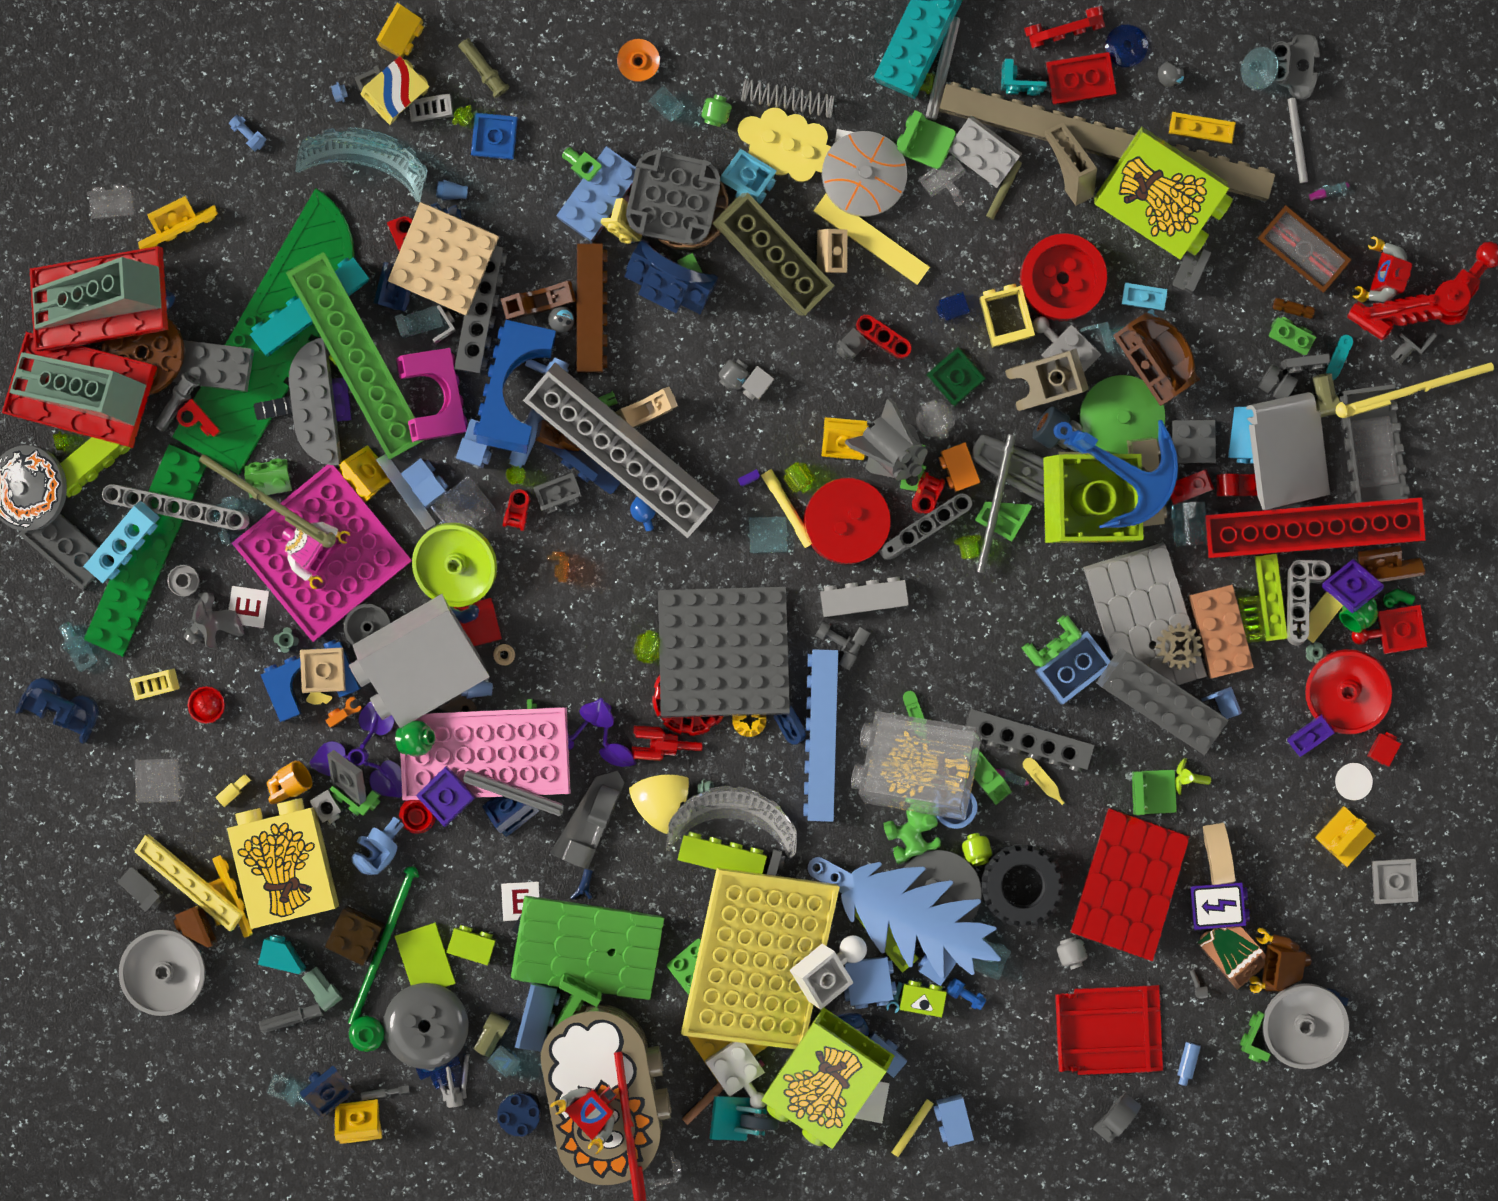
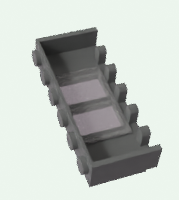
M1395 384L1347 390L1341 392L1339 401L1348 405L1392 392L1396 387ZM1391 400V405L1341 419L1342 428L1347 432V439H1344L1346 451L1350 453V460H1347L1349 473L1352 472L1353 481H1350L1352 494L1355 493L1356 502L1353 503L1408 499L1410 491L1409 486H1406L1405 480L1407 469L1406 465H1403L1402 459L1404 448L1403 444H1400L1399 431H1401V426L1397 422V401Z

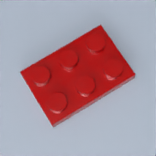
M1110 52L1046 62L1053 105L1116 95Z

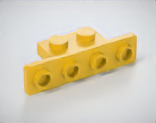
M184 196L147 214L156 233L139 241V248L156 247L163 241L168 242L175 239L177 234L183 231H192L196 228V225L202 222L208 223L212 221L218 214L215 205L195 214L187 197Z
M219 855L212 860L220 879L208 884L244 913L245 905L241 898L238 899L236 883L233 878L230 879L227 872L229 870L228 863ZM244 913L238 924L245 938L253 935L251 931L253 929H251L249 919L246 918ZM214 919L216 926L221 925L216 919Z

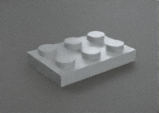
M973 116L968 118L955 136L949 153L996 188L1022 155L1021 152Z

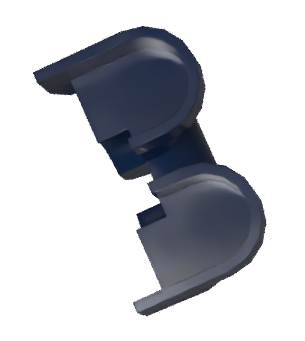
M38 678L32 681L21 696L15 713L21 714L23 709H26L43 719L48 709L56 713L53 724L81 734L79 738L82 744L87 742L99 715L98 705L91 697L76 696L71 700L65 699L60 696V688L57 683L48 678Z

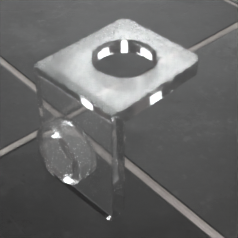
M674 1151L670 1152L674 1177L655 1180L654 1186L679 1182L678 1173H681L682 1170L680 1160H675Z

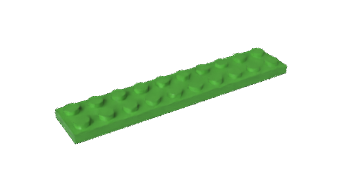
M322 252L287 271L286 274L388 459L390 460L422 442H412L408 421L415 417L325 253Z

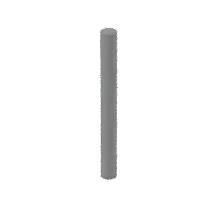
M1290 98L1287 100L1300 183H1307L1308 176L1296 98Z

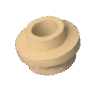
M502 644L496 647L494 659L498 664L505 666L513 662L515 652L511 646ZM507 651L508 658L502 659L500 656L501 652Z

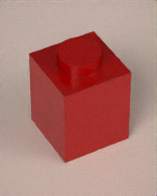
M1388 732L1385 735L1378 734L1367 756L1385 766H1390L1401 743L1396 741V736Z

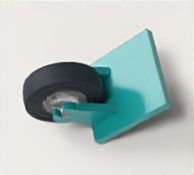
M714 1096L710 1139L747 1141V1134L764 1136L765 1130H777L779 1120L773 1116H768L767 1109L750 1107L749 1097Z

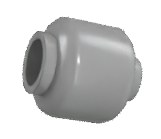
M1076 937L1060 941V945L1057 947V953L1062 966H1070L1071 970L1083 966L1082 962L1088 958L1083 941L1076 939Z

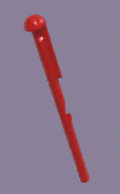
M622 1051L614 1052L633 1197L634 1201H646L642 1166L637 1164L635 1142L631 1130L634 1124L631 1120Z

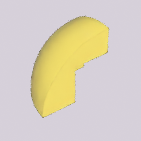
M679 775L649 777L632 785L629 788L630 795L641 816L651 826L668 835V828L679 813L680 804L687 800L689 779Z

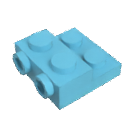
M740 149L721 175L720 181L737 191L735 197H738L741 193H749L758 204H761L767 195L765 190L770 191L776 182L773 178L777 170Z

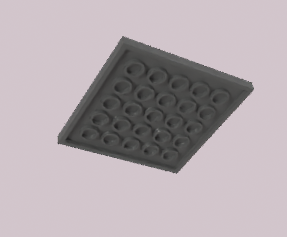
M786 587L658 590L661 718L790 714Z

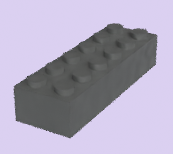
M1121 647L1096 682L1103 689L1203 755L1207 753L1229 721L1223 715Z

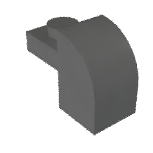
M1125 1092L1112 1104L1108 1113L1095 1124L1093 1130L1107 1142H1110L1128 1127L1140 1110L1141 1105Z

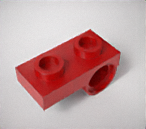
M1207 469L1176 481L1170 496L1173 505L1214 489Z

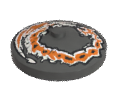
M29 445L11 448L0 457V520L7 526L20 531H35L48 526L60 514L65 503L67 483L64 470L56 457L44 448Z

